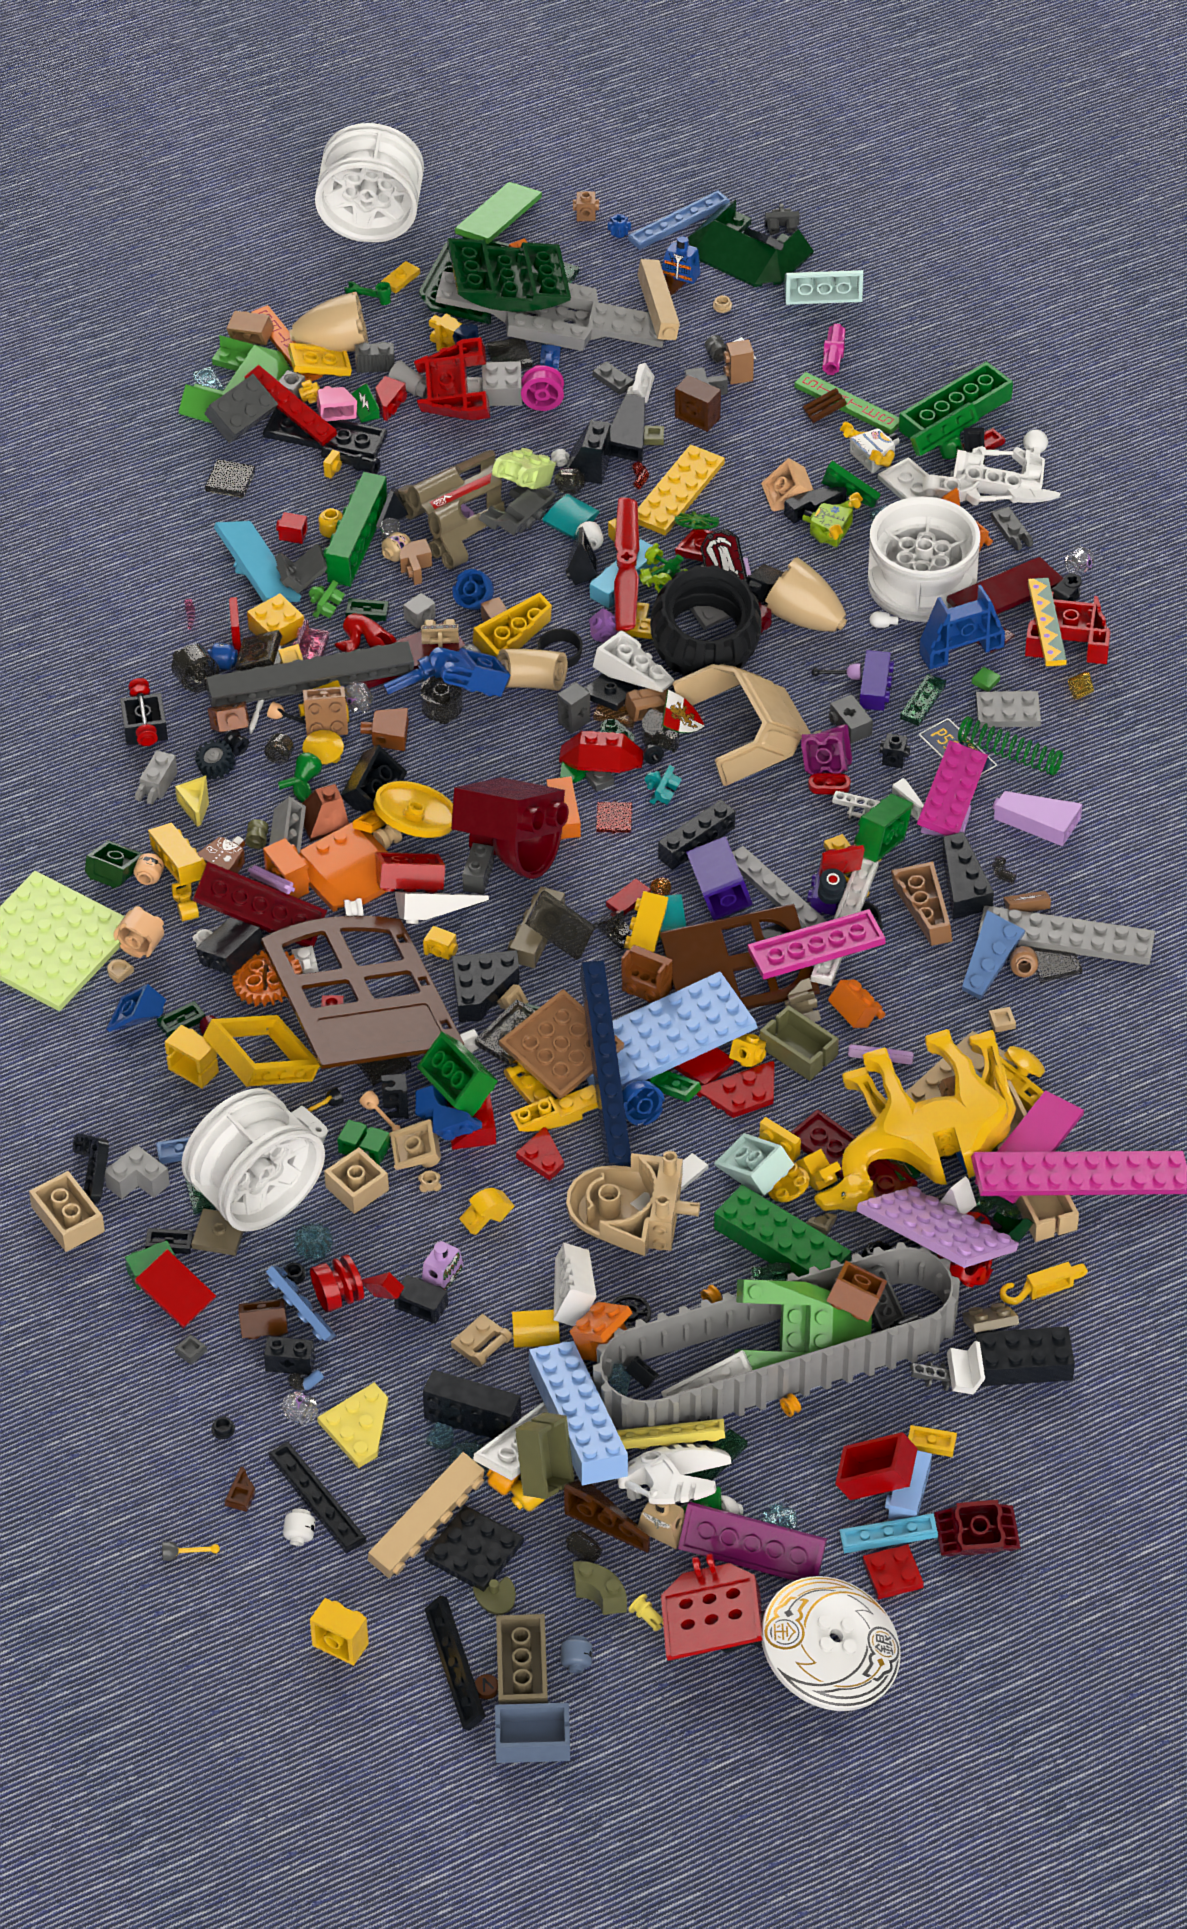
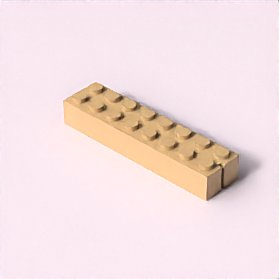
M1007 1080L1016 1106V1112L1007 1137L992 1152L999 1150L1027 1114L1010 1080ZM1070 1195L1020 1196L1015 1202L1023 1219L1027 1218L1034 1222L1029 1231L1035 1242L1054 1237L1055 1232L1058 1235L1076 1231L1078 1228L1079 1212Z

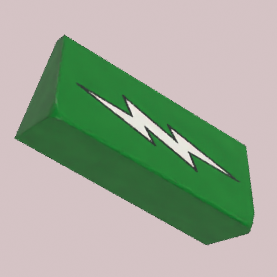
M366 383L351 394L357 400L356 414L361 423L380 418L379 407Z

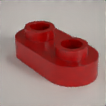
M816 773L810 776L808 788L814 794L834 795L836 791L847 793L851 785L850 778L841 773Z

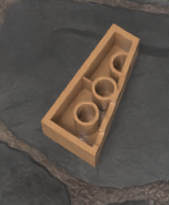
M933 861L891 870L893 887L931 946L952 942L951 926Z

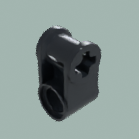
M1067 574L1051 589L1054 592L1053 599L1076 601L1081 594L1079 589L1082 584L1081 577L1077 574Z

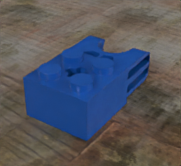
M440 647L435 648L429 655L430 664L435 669L441 671L440 676L445 683L463 687L470 692L479 691L487 696H501L510 677L509 672L496 656L460 648L458 652Z

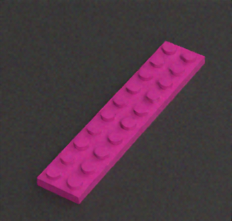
M1183 1151L974 1152L971 1156L980 1196L1187 1194V1164Z

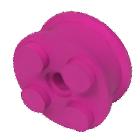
M536 365L524 373L521 380V398L528 407L538 411H547L560 405L564 398V378L558 370L549 366Z

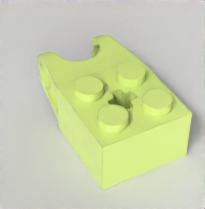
M521 448V450H513V452L498 457L494 463L492 475L515 482L518 486L534 490L550 485L556 462L551 461L550 457L546 455H535L532 450Z

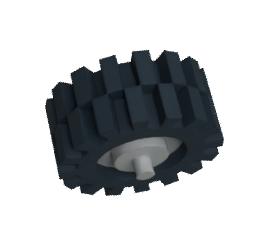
M212 739L210 744L204 742V747L199 746L200 752L196 751L195 761L203 776L206 775L208 779L211 776L213 779H217V776L223 778L224 773L227 775L230 773L228 769L233 770V764L236 762L235 756L229 744L224 740L221 742L220 739H217L214 742Z

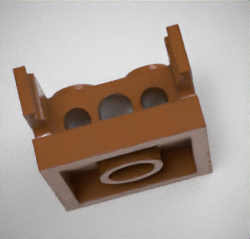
M633 945L630 950L627 949L621 958L622 991L645 999L650 1003L666 997L672 989V959Z

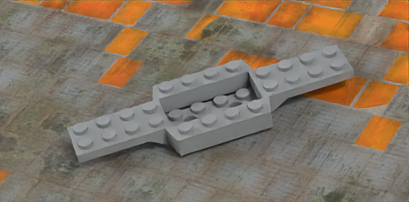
M442 272L435 302L491 313L506 324L507 336L579 351H583L589 341L602 337L660 348L663 347L664 343L663 339H657L649 312L599 303L596 288L568 283L571 300L557 305L561 307L523 312L500 311L476 305L459 296L454 273ZM567 308L576 309V310H579V311H577V312H576V311H571V310H568ZM528 313H534V314H536L537 316L535 317V316H530V315H527V314H528ZM570 320L575 324L565 323V321Z

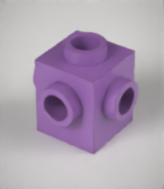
M604 608L589 619L590 634L596 641L605 643L620 632L616 630L615 615Z

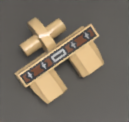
M446 619L444 625H436L434 620H425L424 625H421L422 644H438V647L443 648L442 644L459 643L458 624H455L454 619Z

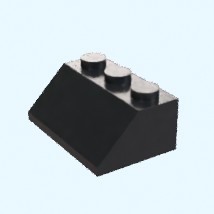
M377 745L362 753L341 793V797L354 810L365 813L375 810L374 799L378 789L390 782L403 781L407 771L380 745Z

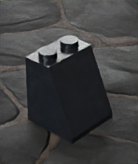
M596 420L589 422L572 448L563 478L602 484L611 458L609 422Z

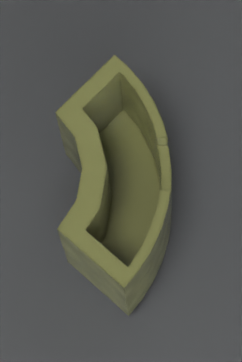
M585 1561L573 1562V1581L576 1598H586L594 1601L600 1607L603 1615L627 1612L626 1591L614 1573L595 1563Z

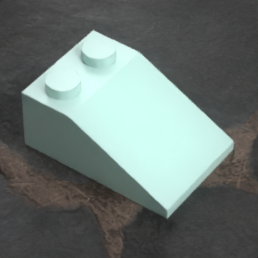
M746 1133L714 1162L715 1166L752 1191L762 1195L770 1192L774 1185L781 1178L785 1177L794 1166V1163L781 1145Z

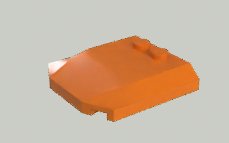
M353 822L301 849L299 854L301 858L304 857L309 865L307 870L310 878L309 886L333 912L338 911V908L344 907V900L355 901L357 898H361L362 905L388 892L382 890L377 883L375 859L376 852L388 851L371 833L352 828Z

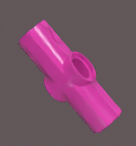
M834 324L829 327L828 337L824 343L822 368L827 375H834L839 372L841 359L844 356L846 331L841 324Z

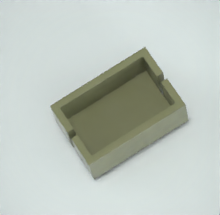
M789 1005L775 1016V1020L772 1019L760 1030L759 1039L766 1041V1052L809 1081L823 1070V1066L826 1067L838 1056L839 1038Z
M543 1412L531 1419V1421H527L515 1428L523 1496L548 1499L558 1493L559 1490H563L566 1484L574 1482L566 1415Z

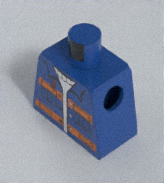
M678 237L677 242H672L666 250L662 264L664 276L666 277V274H669L676 280L694 284L700 276L698 249L688 245L687 237Z

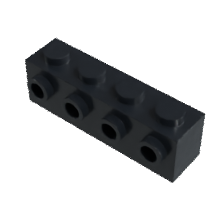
M722 799L659 840L658 859L671 870L675 869L689 859L687 851L720 839L735 829L736 811Z

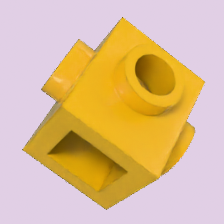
M744 1034L733 1040L729 1058L740 1062L744 1067H753L764 1060L766 1056V1041L759 1039V1036L755 1034Z

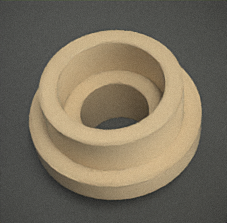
M724 295L716 297L713 302V309L720 313L728 312L732 308L730 298Z

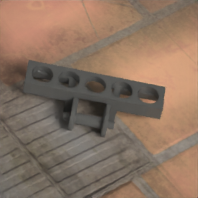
M928 1361L926 1365L917 1363L910 1365V1369H912L911 1377L924 1379L926 1387H930L932 1379L942 1381L945 1391L949 1390L951 1385L950 1372L946 1369L945 1364L942 1363L940 1366L932 1365L931 1361Z

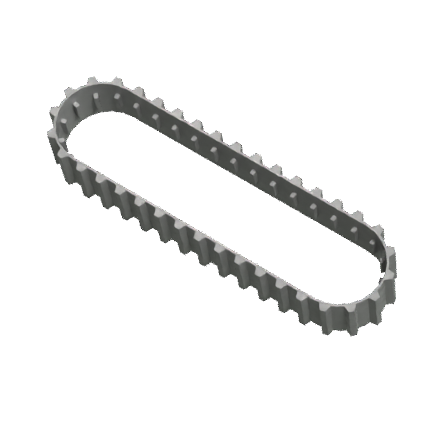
M898 1242L896 1248L886 1251L876 1247L873 1249V1255L862 1257L858 1253L853 1254L850 1263L866 1271L876 1265L883 1266L891 1285L913 1284L922 1286L932 1291L943 1302L942 1308L922 1319L661 1399L636 1400L618 1393L609 1385L608 1380L621 1368L628 1366L637 1356L642 1360L650 1359L781 1318V1304L737 1303V1296L733 1297L730 1293H724L723 1300L711 1303L707 1299L701 1300V1307L689 1310L686 1306L679 1307L678 1314L668 1317L662 1312L657 1314V1320L645 1323L642 1319L636 1320L635 1327L625 1331L618 1328L613 1333V1338L607 1344H599L597 1347V1364L593 1366V1383L614 1426L620 1430L697 1422L698 1419L701 1421L707 1419V1416H710V1419L713 1420L723 1419V1415L732 1412L738 1416L745 1415V1408L756 1405L760 1410L765 1409L766 1402L774 1399L780 1401L783 1397L787 1398L789 1393L800 1392L803 1396L810 1395V1388L821 1385L827 1390L831 1388L833 1381L843 1379L847 1383L853 1382V1375L864 1372L868 1376H872L875 1374V1368L886 1365L891 1370L896 1368L897 1361L908 1359L911 1363L917 1362L918 1355L928 1351L933 1354L938 1353L940 1343L944 1338H953L955 1334L960 1280L958 1277L951 1275L950 1260L946 1258L939 1259L924 1246L917 1249L906 1247L904 1242ZM837 1260L831 1261L830 1268L823 1270L813 1266L809 1268V1274L800 1277L790 1273L788 1274L787 1281L808 1282L831 1291L844 1263L841 1264Z

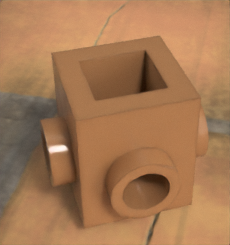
M595 191L577 192V199H573V211H577V221H596V211H599V199H595Z

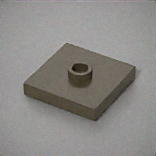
M203 1208L191 1243L192 1249L236 1256L244 1231L232 1227L219 1211Z

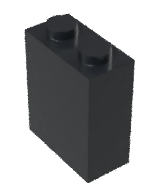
M228 918L195 948L199 956V962L205 967L233 975L263 947L261 944L263 935L260 927Z

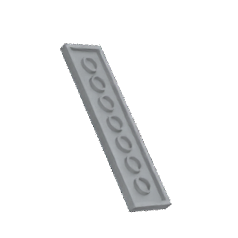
M984 906L978 937L988 910L1025 930V934L1017 946L1150 965L1155 930Z

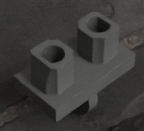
M779 203V209H772V212L765 213V227H768L769 234L779 233V226H786L788 233H794L799 225L800 213L799 211H791V208H784L783 203Z

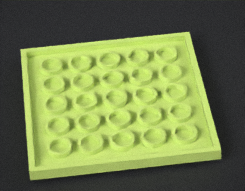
M34 871L0 906V981L60 1012L120 948V941L118 939L115 941L114 931L125 916Z

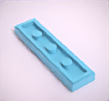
M933 1513L839 1529L844 1554L938 1538Z

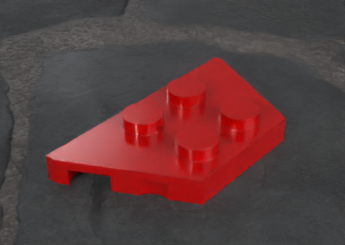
M770 1061L701 1086L702 1089L697 1093V1096L700 1098L704 1096L711 1100V1105L722 1109L732 1118L774 1104L775 1063Z

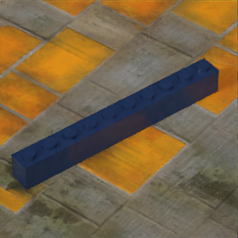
M604 960L582 962L580 980L606 1166L631 1167V1151Z

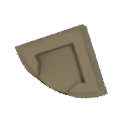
M825 1213L822 1216H814L806 1224L827 1236L837 1220V1215Z

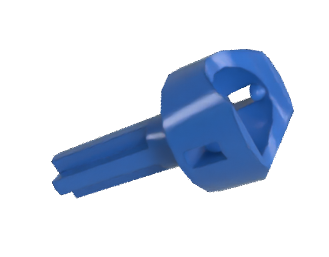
M425 656L417 660L418 669L390 680L383 685L389 695L422 679L426 680L428 685L435 683L441 678V671L435 669L430 664L429 656Z

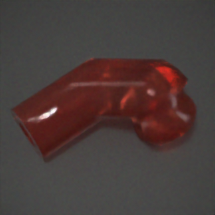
M635 462L632 469L637 478L633 485L635 488L641 489L649 478V472L641 462Z

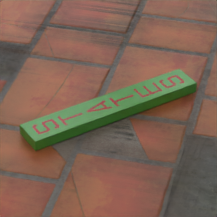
M807 372L795 382L794 388L815 398H819L837 388L847 403L846 406L839 410L888 434H892L899 427V417Z

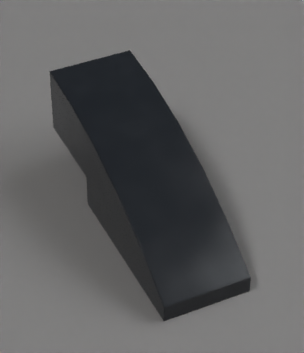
M845 487L822 488L785 500L784 515L795 524L802 520L806 509L816 512L822 503L835 505L846 502L847 489Z

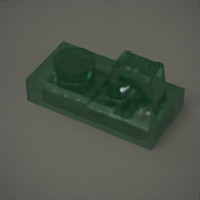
M979 1194L976 1199V1207L985 1214L994 1205L998 1207L996 1211L1005 1218L1010 1215L1017 1219L1021 1214L1015 1206L1000 1196H980Z

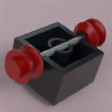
M133 679L128 685L131 697L120 698L126 745L140 744L142 746H151L157 741L168 740L161 693L150 694L149 682L146 679Z

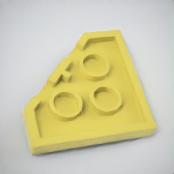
M374 1382L317 1417L319 1425L358 1469L378 1457L379 1444L385 1422L384 1418L388 1407V1397Z

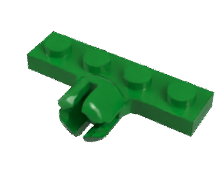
M967 403L910 437L916 456H922L937 446L943 459L956 458L958 450L964 451L960 433L964 428H968L979 421L974 404Z

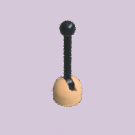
M274 701L270 704L267 717L280 719L284 716L306 725L304 719L285 713L281 704Z

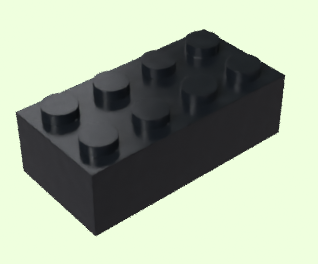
M1069 1326L976 1333L975 1341L980 1342L985 1380L980 1386L1073 1380L1075 1362Z
M432 1370L423 1389L424 1418L434 1423L439 1422L449 1425L454 1429H462L472 1432L477 1436H486L494 1439L521 1419V1395L437 1370Z

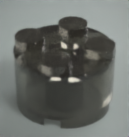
M199 643L176 650L172 655V673L182 686L191 692L206 690V677L219 674L217 662Z
M435 676L426 679L421 685L422 714L431 720L438 721L440 724H448L463 709L461 687L447 684L441 677L435 678Z

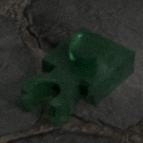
M790 1262L767 1264V1268L752 1267L751 1280L772 1279L774 1281H787L788 1274L791 1273Z

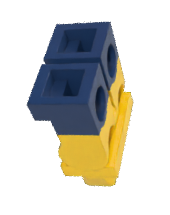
M447 313L442 318L434 315L429 320V327L435 329L431 332L430 341L436 343L437 351L444 347L449 348L462 339L478 338L477 325L472 323L469 326L464 325Z

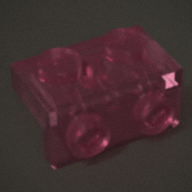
M304 620L302 627L298 628L297 641H294L292 646L299 645L303 660L316 656L322 657L329 640V631L309 628V620Z

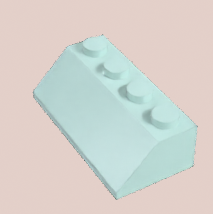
M863 270L786 273L784 281L786 305L862 302Z

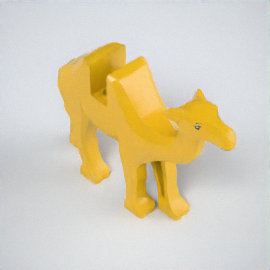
M948 1029L925 1036L927 1051L942 1056L954 1071L955 1095L934 1097L915 1103L903 1090L885 1047L863 1054L865 1067L842 1074L844 1086L850 1090H857L863 1095L875 1122L846 1147L842 1158L844 1179L836 1186L826 1191L818 1192L814 1196V1201L818 1207L824 1211L839 1209L855 1212L859 1202L876 1198L872 1187L873 1181L870 1180L867 1169L871 1162L878 1159H894L906 1162L925 1174L936 1184L947 1185L940 1157L950 1156L961 1151L968 1177L975 1176L971 1159L974 1152H992L1007 1137L1016 1112V1106L1007 1082L1005 1066L1001 1062L993 1030L972 1035L968 1039L971 1050L984 1057V1071L981 1078L976 1074L972 1060L963 1054L953 1043ZM869 1072L880 1073L887 1100L877 1090L873 1079L869 1076Z

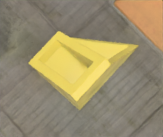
M206 776L175 786L178 803L197 827L202 824L209 805Z

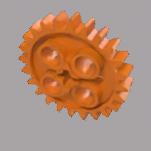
M261 950L260 955L257 956L255 954L252 959H249L235 972L236 975L232 976L234 981L232 984L236 995L240 996L241 1001L246 1000L248 1005L254 1002L256 1007L259 1003H263V1006L266 1007L268 1002L275 1005V1000H279L282 1003V997H287L267 954L263 950ZM285 951L294 973L302 974L303 971L299 960L295 959L293 954L289 956L288 951Z

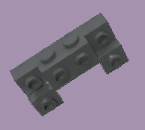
M517 486L514 489L512 488L508 494L515 500L508 505L505 512L490 506L488 511L481 513L479 520L494 530L502 527L506 532L514 536L517 532L522 533L526 528L530 529L536 520L540 521L546 512L545 509L553 503L557 494L548 487L533 490L528 487Z

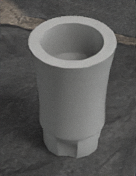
M403 361L396 362L391 368L388 377L404 382L407 392L426 399V377L411 369Z

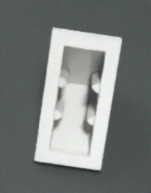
M966 1176L952 1186L940 1201L945 1205L954 1206L957 1208V1212L967 1214L977 1206L969 1179Z

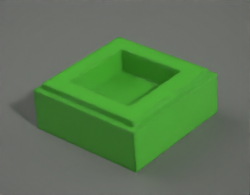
M983 667L972 678V684L990 692L1000 681L1001 675Z

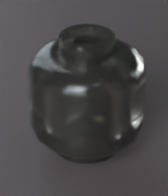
M564 467L555 475L554 483L561 493L575 494L584 487L585 476L578 468Z
M282 733L272 735L264 748L266 758L275 764L287 762L294 750L293 741Z

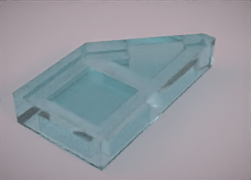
M211 367L193 372V378L197 384L221 391L225 389Z

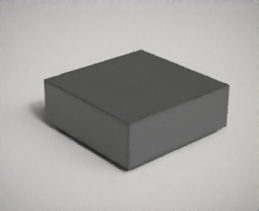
M190 1334L174 1350L178 1356L192 1365L207 1352V1346Z

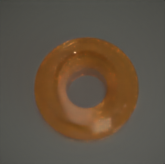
M660 877L651 882L650 888L654 894L667 896L671 892V883L668 879Z

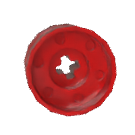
M347 1254L341 1256L340 1261L337 1258L332 1260L333 1270L325 1262L310 1268V1277L315 1294L321 1307L327 1313L342 1307V1297L347 1304H352L354 1299L356 1301L364 1299L361 1275L353 1260Z

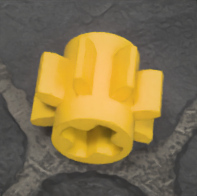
M311 380L302 382L303 387L298 388L302 401H308L309 404L317 402V390L320 389L318 383H312Z

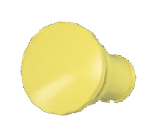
M642 1594L632 1602L628 1611L630 1613L636 1611V1616L638 1618L642 1617L656 1632L662 1628L660 1624H663V1618L652 1608L650 1601L646 1602L647 1595Z

